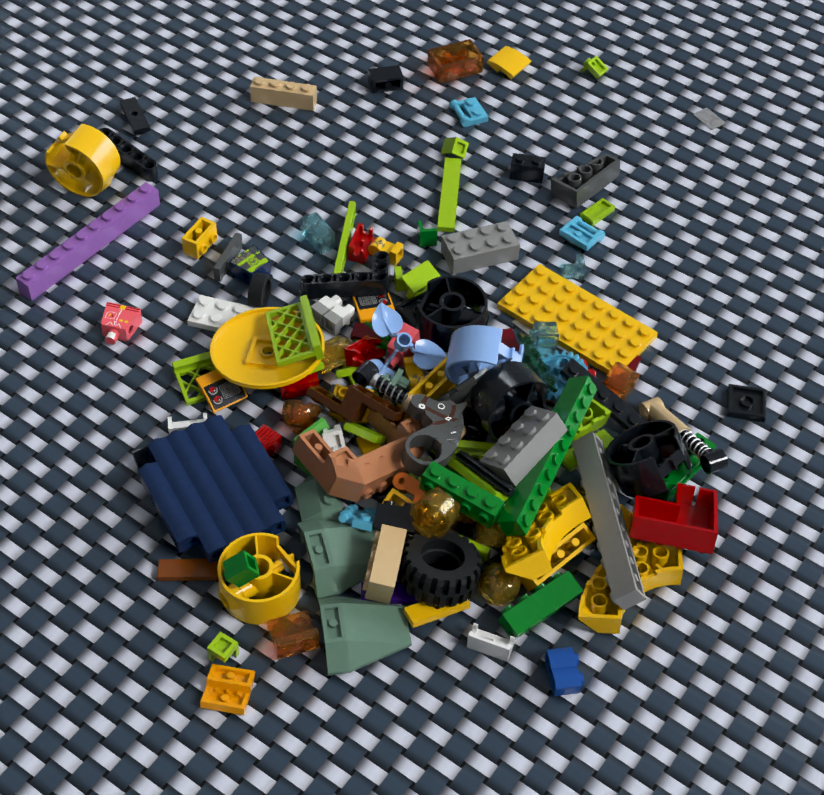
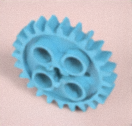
M556 350L555 355L548 352V357L542 355L541 361L535 360L536 366H530L550 387L547 389L549 393L545 395V398L552 402L558 401L568 381L559 372L572 358L588 370L584 360L580 359L578 354L574 356L572 351L566 354L565 350L561 354ZM534 385L533 390L535 391V394L537 395L536 385Z

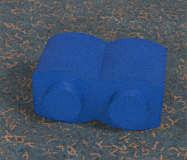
M572 647L546 650L544 659L553 695L561 696L580 693L582 686H584V676L582 672L579 673L577 668L579 666L578 654L574 653Z

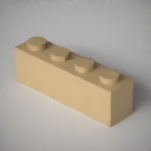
M254 77L250 85L251 102L314 111L317 102L316 85Z

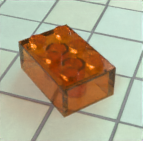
M471 39L428 49L427 65L440 83L483 72L484 57Z

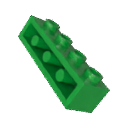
M698 432L695 434L709 448L716 449L717 445ZM687 449L692 460L691 470H687L683 462L677 466L678 470H672L663 478L668 490L656 495L663 501H669L674 496L677 483L686 484L702 468L700 460L690 450Z
M434 461L430 463L421 477L419 489L489 529L493 527L502 512L505 501Z
M569 570L564 574L558 572L550 578L552 582L547 585L545 583L540 584L534 589L535 593L530 596L528 593L517 600V605L514 607L509 605L501 611L502 615L497 621L509 637L513 636L516 640L581 595L583 589Z

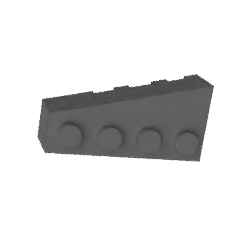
M607 153L591 160L588 165L578 166L577 170L571 173L569 171L563 173V176L560 178H551V195L578 208L620 176V159Z

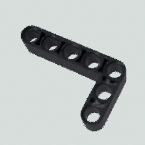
M99 129L115 145L121 164L145 181L152 182L158 179L157 163L154 159L111 129Z
M378 251L373 255L372 272L304 275L300 278L302 296L307 295L308 299L323 298L326 295L329 298L334 295L339 297L385 295L389 292L390 288L389 254L385 251Z

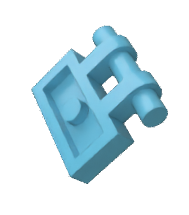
M350 504L339 514V521L352 524L353 528L372 532L374 530L376 508L368 507L358 510L356 504Z

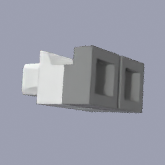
M326 295L311 305L315 322L336 337L345 324L350 325V318L355 314V308L350 304L342 307V299L338 295H334L331 298Z

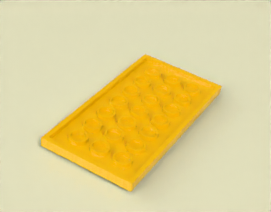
M538 264L497 303L499 310L569 352L572 351L574 355L578 354L579 358L585 359L587 363L612 378L613 375L618 376L658 335L657 331L541 264Z

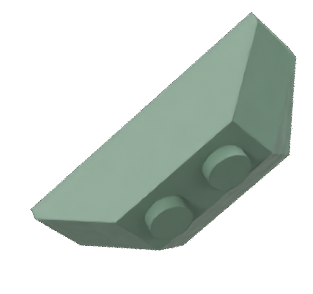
M312 474L295 488L301 522L315 519L339 521V514L342 512L340 498L328 495Z

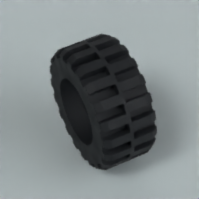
M436 528L429 531L423 530L411 536L404 544L398 577L402 587L406 589L410 596H414L418 602L421 603L423 601L428 606L437 605L438 608H444L447 605L453 607L457 603L462 604L474 594L482 568L481 555L473 543H469L468 538L459 536V533L455 531L452 533L448 532V529L437 530ZM429 565H441L449 568L451 571L438 570Z

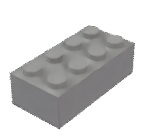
M508 221L442 235L441 252L453 275L518 260L520 243Z
M531 405L511 425V428L498 439L497 443L485 453L479 462L504 481L516 487L568 429L557 412Z

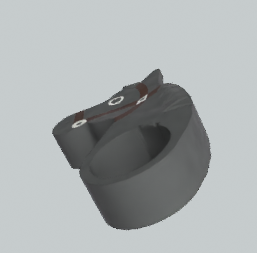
M424 394L412 396L407 414L412 419L419 420L423 429L411 434L407 438L401 454L402 464L410 473L422 477V474L432 462L417 459L410 451L413 447H424L433 450L437 455L434 462L443 467L449 463L457 449L463 432L464 420L462 414L467 406L466 402L456 404L450 399L448 401H436Z

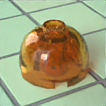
M303 400L285 401L282 407L283 423L289 429H292L293 433H302L314 424L315 419L321 413V408L311 402H309V405L302 404Z

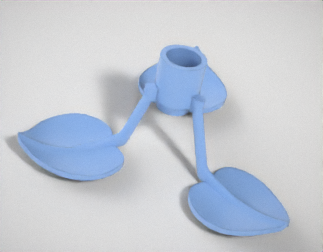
M381 302L373 313L372 329L379 337L390 335L396 339L394 341L395 350L385 364L378 359L370 360L376 364L380 375L390 374V379L392 380L394 372L387 366L398 351L404 352L408 348H410L412 353H415L413 355L414 364L422 370L435 368L447 357L445 352L430 340H418L413 348L411 336L406 332L398 333L403 325L402 317L398 312ZM371 386L365 387V388H368V389H371V390H379V389H374V387H371Z

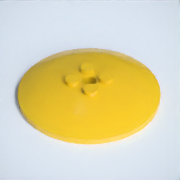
M281 307L251 309L232 317L216 331L210 344V357L216 371L229 382L252 389H273L293 384L309 375L322 359L317 360L316 356L278 367L265 312ZM294 310L290 314L296 315L298 311ZM281 316L271 317V319L277 321ZM286 318L282 323L288 324L291 319ZM296 322L293 326L299 328L302 323ZM315 322L324 354V335L319 325ZM278 327L275 332L281 333L284 328ZM289 330L286 336L291 337L294 332ZM300 334L296 339L302 341L305 335ZM281 340L278 345L284 346L287 341ZM292 343L289 349L294 350L297 344ZM303 347L299 352L303 353L310 349ZM285 352L280 359L286 358L290 354Z

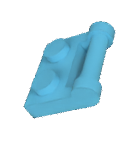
M476 97L461 101L452 100L449 103L450 108L455 111L463 127L488 122V115Z
M575 216L560 229L559 235L588 251L594 244L604 238L605 232L597 230L582 221L581 217Z

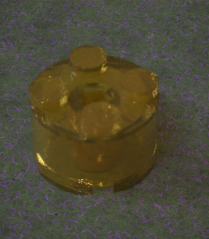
M435 487L432 490L426 491L411 508L410 517L412 516L413 518L412 524L425 537L431 538L435 536L441 538L457 521L460 504L441 488Z

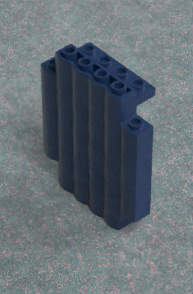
M222 415L210 416L204 422L193 423L185 430L173 431L167 437L155 438L147 444L152 463H146L138 469L139 479L179 553L199 545L210 564L219 560L224 549L241 536L251 533L277 535L286 531L285 520L279 510L293 504V494L250 424L237 426L231 432Z

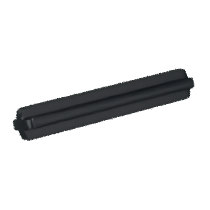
M458 451L456 460L509 498L515 493L513 486L465 451Z

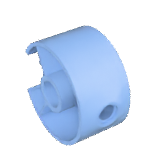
M484 325L461 327L451 335L445 376L457 386L485 367L489 370L498 364L508 361L522 362L524 344H520L519 352H517L514 347L509 348L501 343L503 330L500 328Z

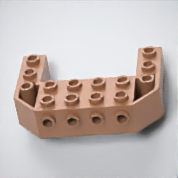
M385 398L386 401L393 404L388 398ZM370 410L366 419L378 433L387 437L386 445L356 457L347 446L333 452L316 430L312 429L298 435L292 452L328 495L358 502L362 499H369L377 492L385 491L389 486L393 485V478L396 474L400 472L410 473L402 464L401 454L407 438L411 434L423 429L419 420L403 417L402 420L390 422L384 419V415ZM413 447L410 451L417 459H420L424 453V447Z

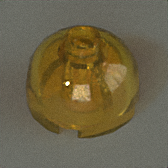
M502 562L487 566L481 573L478 581V589L481 596L483 595L488 603L496 606L508 605L518 596L521 586L520 576L507 573Z

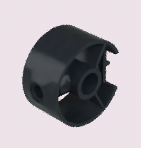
M448 275L434 278L427 282V292L423 300H417L416 329L419 330L420 339L434 342L444 352H448L451 335L455 330L470 325L487 326L489 322L488 300L484 290L477 283L465 277ZM426 307H428L429 312H432L427 316L424 313Z
M518 361L504 362L489 369L478 380L471 394L470 409L478 426L497 442L531 405L550 410L546 405L545 395L549 393L547 389L550 387L528 365ZM534 385H536L537 395L535 394V391L533 390ZM506 418L508 419V420H506V421H504V422L497 423V422L502 421V420H504V419H506Z
M652 420L632 426L616 436L609 443L605 451L606 460L621 492L632 498H635L636 495L651 497L667 491L668 488L663 479L672 470H678L677 466L683 462L687 470H691L692 460L677 426L667 420Z

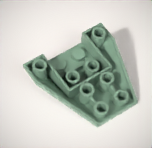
M321 519L297 523L301 542L306 545L313 571L312 583L317 600L318 598L338 596L365 580L376 529L370 532L353 528L352 524Z
M342 596L318 598L328 676L351 673L412 646L408 620L403 613L405 606Z

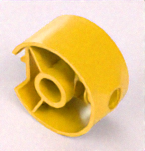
M81 124L76 131L69 134L63 131L45 153V163L53 178L68 191L84 197H93L105 190L111 184L121 163L119 153L112 141L98 129L86 124Z
M269 533L247 534L231 542L222 552L217 567L218 595L226 610L233 617L248 624H269L284 618L295 608L301 593L300 562L298 560L295 564L294 554L288 555L282 549L277 535ZM243 550L256 557L260 572L259 577L241 587H237L232 583L226 586V579L223 574V562ZM280 558L295 574L294 578L280 574L285 569Z

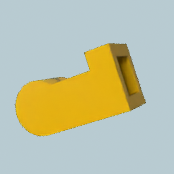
M376 237L368 247V251L372 256L378 251L387 252L390 264L396 266L403 257L404 244L400 242L393 244L387 242L382 237Z
M413 356L403 358L404 376L410 380L408 385L409 392L424 378L423 370L414 364Z

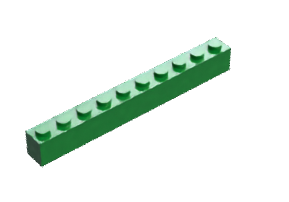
M589 375L568 379L553 409V412L558 413L568 430L518 485L514 486L515 493L512 497L508 498L496 521L505 536L527 535L597 391Z

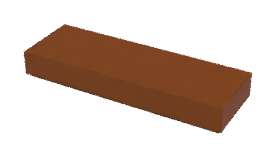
M159 559L157 578L158 581L218 580L217 567L219 560L209 564L207 559Z

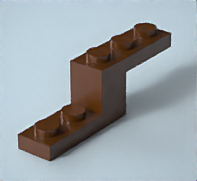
M360 384L349 385L343 400L319 385L309 387L306 393L312 397L314 402L327 406L330 412L338 413L343 416V420L349 423L361 421L367 408L373 412L381 413L384 415L383 418L390 422L402 420L406 413Z

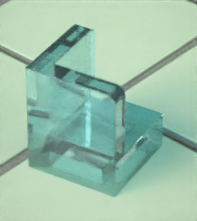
M576 254L574 264H561V274L565 279H584L586 265L583 254Z

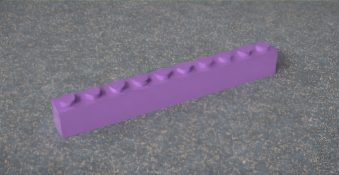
M145 182L16 277L19 293L31 301L36 299L160 205L158 189Z

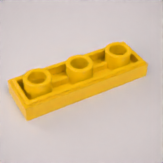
M467 599L462 604L457 603L453 607L447 605L444 608H438L437 605L428 606L422 601L421 603L405 607L403 613L412 628L469 609L471 603Z

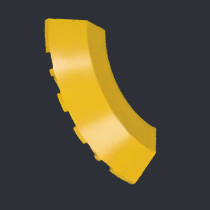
M571 482L548 495L549 499L541 504L527 535L506 537L507 542L502 547L503 556H501L507 573L535 580L553 571L551 556L556 545L573 528L591 518L583 497Z
M642 541L632 546L644 592L661 586L681 584L683 574L682 549L669 545H658L654 542L643 543ZM600 564L590 580L587 581L581 595L578 620L597 633L620 634L621 621L626 610L612 602L609 595L611 589L605 580L606 570Z

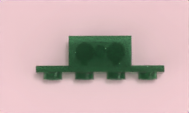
M516 333L521 344H524L526 351L523 355L522 363L528 365L550 387L549 389L552 392H557L558 390L554 385L556 381L548 374L547 370L549 369L547 365L540 360L541 354L535 347L533 348V340L527 334Z

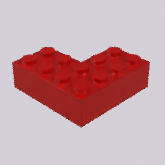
M677 483L673 502L636 495L631 513L629 538H634L638 541L654 542L658 545L674 546L678 549L693 550L701 554H713L718 536V491L699 487L695 506L691 505L695 486Z

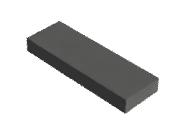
M234 234L213 267L215 281H222L229 269V261L236 257L242 249V234Z

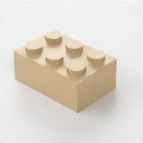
M382 524L381 530L376 531L362 590L366 591L365 599L390 604L407 533L406 529Z

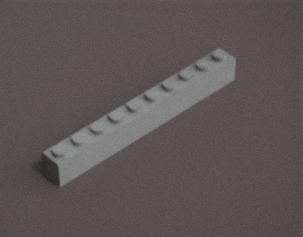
M592 431L572 442L574 447L573 455L578 463L576 468L581 475L582 480H580V483L586 493L584 499L589 506V513L594 524L592 530L598 539L596 545L602 555L601 564L606 570L605 580L611 589V593H609L610 598L615 605L618 604L623 610H626L646 600L610 467L605 457L603 442Z

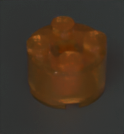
M616 362L606 375V380L602 383L625 402L626 396L634 390L635 383L638 381L640 374L626 365Z

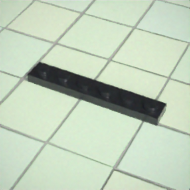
M573 358L559 372L566 380L572 377L589 375L597 388L593 399L612 411L610 417L626 430L637 424L647 422L644 417Z

